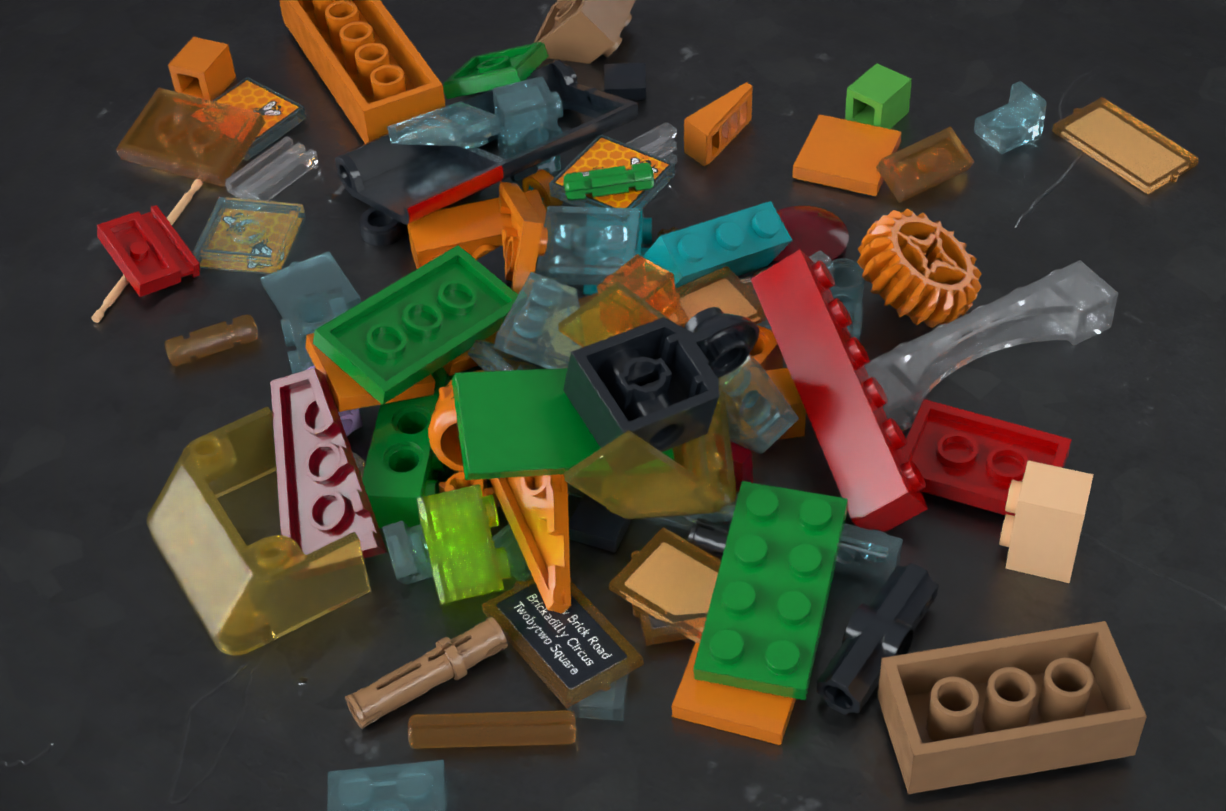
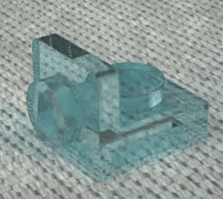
M1021 81L1016 82L1011 86L1009 103L976 118L974 132L998 152L1004 154L1042 136L1047 103L1045 99Z
M440 520L430 521L411 528L404 521L382 527L396 579L403 584L408 585L454 570V560L444 525Z

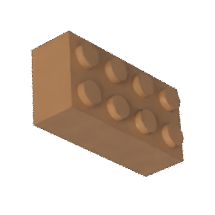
M1106 621L884 657L881 661L878 700L908 794L1134 756L1147 717Z

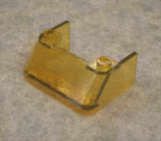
M617 281L558 323V331L579 346L585 347L663 317L668 320L670 319ZM723 377L718 378L719 399L708 434L674 447L675 461L628 430L564 472L565 481L607 507L612 513L620 515L625 519L716 513L735 501L737 493Z
M268 406L191 441L183 450L147 517V525L154 543L218 650L228 655L247 654L371 592L360 540L355 532L307 555L303 553L293 539L281 535L265 537L247 546L217 498L277 471L273 414Z

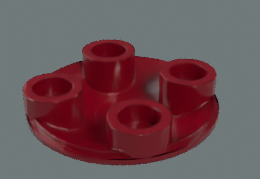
M803 205L786 207L777 211L792 241L773 259L775 262H780L799 249L814 263L821 260L825 265L828 263L835 264L845 259L849 234L846 225L838 216L822 208Z

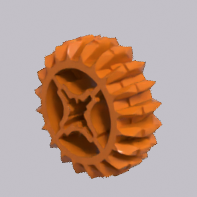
M906 209L902 213L893 210L888 215H883L879 221L876 220L868 229L867 234L861 241L862 244L858 248L860 257L857 263L864 269L861 277L865 281L872 283L871 293L879 294L885 300L884 306L891 305L897 310L899 317L909 316L915 325L924 321L931 328L938 324L947 326L960 315L963 316L972 307V302L976 299L977 293L982 287L979 282L982 273L974 266L977 260L975 256L966 252L967 244L959 242L954 237V231L949 232L943 228L940 220L932 222L923 212L916 216L913 211Z

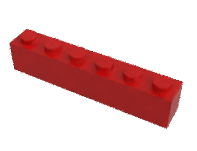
M799 249L752 278L751 282L841 496L848 499V512L851 520L872 538H876L928 509L921 494V490L926 488V483L912 460L907 461L901 448L907 445L906 438L893 418L888 419L882 406L888 403L887 396L879 382L873 376L869 378L864 367L870 363L869 356L861 342L855 336L851 338L847 326L852 324V319L840 299H834L830 288L835 286V281L830 271L821 260L814 263Z

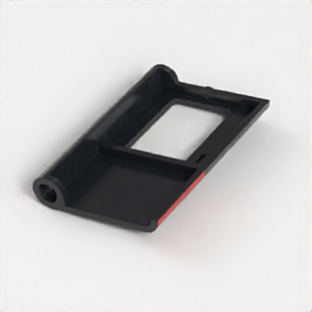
M555 60L536 68L522 84L484 91L336 156L335 166L342 184L353 197L404 224H409L511 177L512 181L517 182L538 172L537 164L635 120L638 117V103L599 91L595 87L590 88L578 84L577 76L572 67L567 64L565 65L560 60ZM570 109L595 118L507 159L478 148L560 110Z

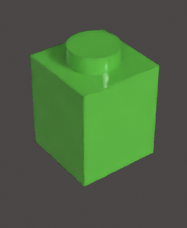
M876 63L847 88L845 120L891 129L909 113L912 79Z

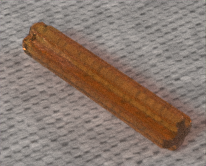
M571 710L415 714L410 716L408 722V741L412 748L572 744L576 739V717Z

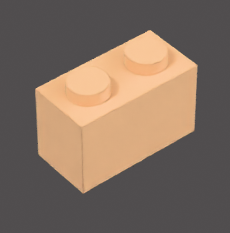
M1027 461L1023 481H1011L1005 511L1015 513V516L1005 515L999 545L1009 547L1005 569L1070 583L1094 474Z

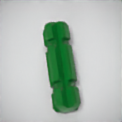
M644 162L631 164L632 169L626 170L625 165L589 170V175L583 176L582 172L568 173L564 175L563 180L565 196L567 200L575 201L586 199V194L591 193L592 198L629 193V188L632 187L635 188V192L650 190L654 186L653 170L650 163Z

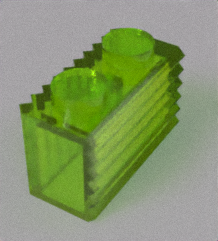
M478 484L417 498V509L439 606L502 592L504 590L502 580L511 578V571L505 547L495 548L490 528L499 526L493 495L483 496L481 486Z

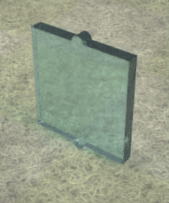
M329 251L302 262L293 261L289 267L260 277L264 289L291 332L320 320L329 321L331 316L351 309L361 303L359 295Z

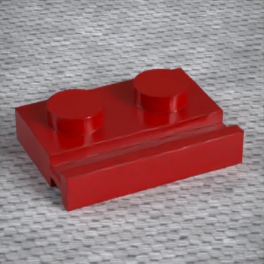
M157 205L151 207V212L141 215L137 211L97 225L98 239L139 297L181 283V278L191 274L194 278L200 274V263Z

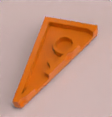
M500 181V213L511 214L512 227L503 226L502 229L505 278L512 281L511 289L527 301L524 312L528 313L537 257L544 256L546 252L548 229L543 227L540 216L537 215L519 185Z
M567 474L489 479L547 610L563 614L571 606Z

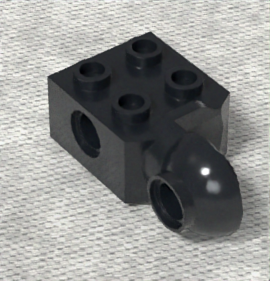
M718 307L707 308L697 313L685 324L684 328L663 317L571 351L563 390L615 471L708 434L719 399L718 378L735 371L747 360L749 353L759 338V328L750 319L740 315L724 314Z

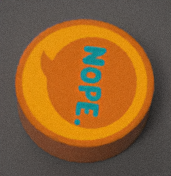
M538 169V172L523 178L522 188L523 192L538 189L547 215L562 206L563 193L560 186L552 183L555 178L549 172Z

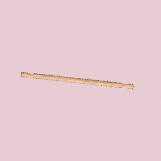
M196 179L193 182L191 189L184 194L168 215L167 219L171 225L174 224L192 200L194 193L203 185L200 179ZM124 275L105 298L101 308L92 315L91 319L94 322L99 323L105 311L113 305L128 285L129 281Z

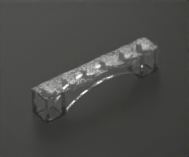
M1079 260L1063 269L1054 270L1046 277L1025 287L1016 288L1010 294L994 302L979 306L971 313L948 324H941L923 336L908 343L899 344L893 350L870 360V363L864 367L869 378L873 376L887 396L888 403L882 406L887 418H893L900 429L904 431L912 426L923 399H925L930 391L948 375L975 359L1004 348L1038 341L1068 340L1075 346L1111 328L1118 292Z

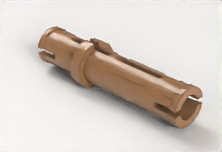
M493 617L487 618L474 628L451 640L448 637H444L437 641L436 648L427 652V654L383 676L369 686L346 696L345 700L347 701L348 708L359 727L363 729L383 715L414 700L435 686L451 678L457 681L465 677L467 669L485 658L508 648L506 637Z

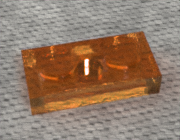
M948 127L882 158L876 168L898 202L901 203L969 170L975 161L952 127Z

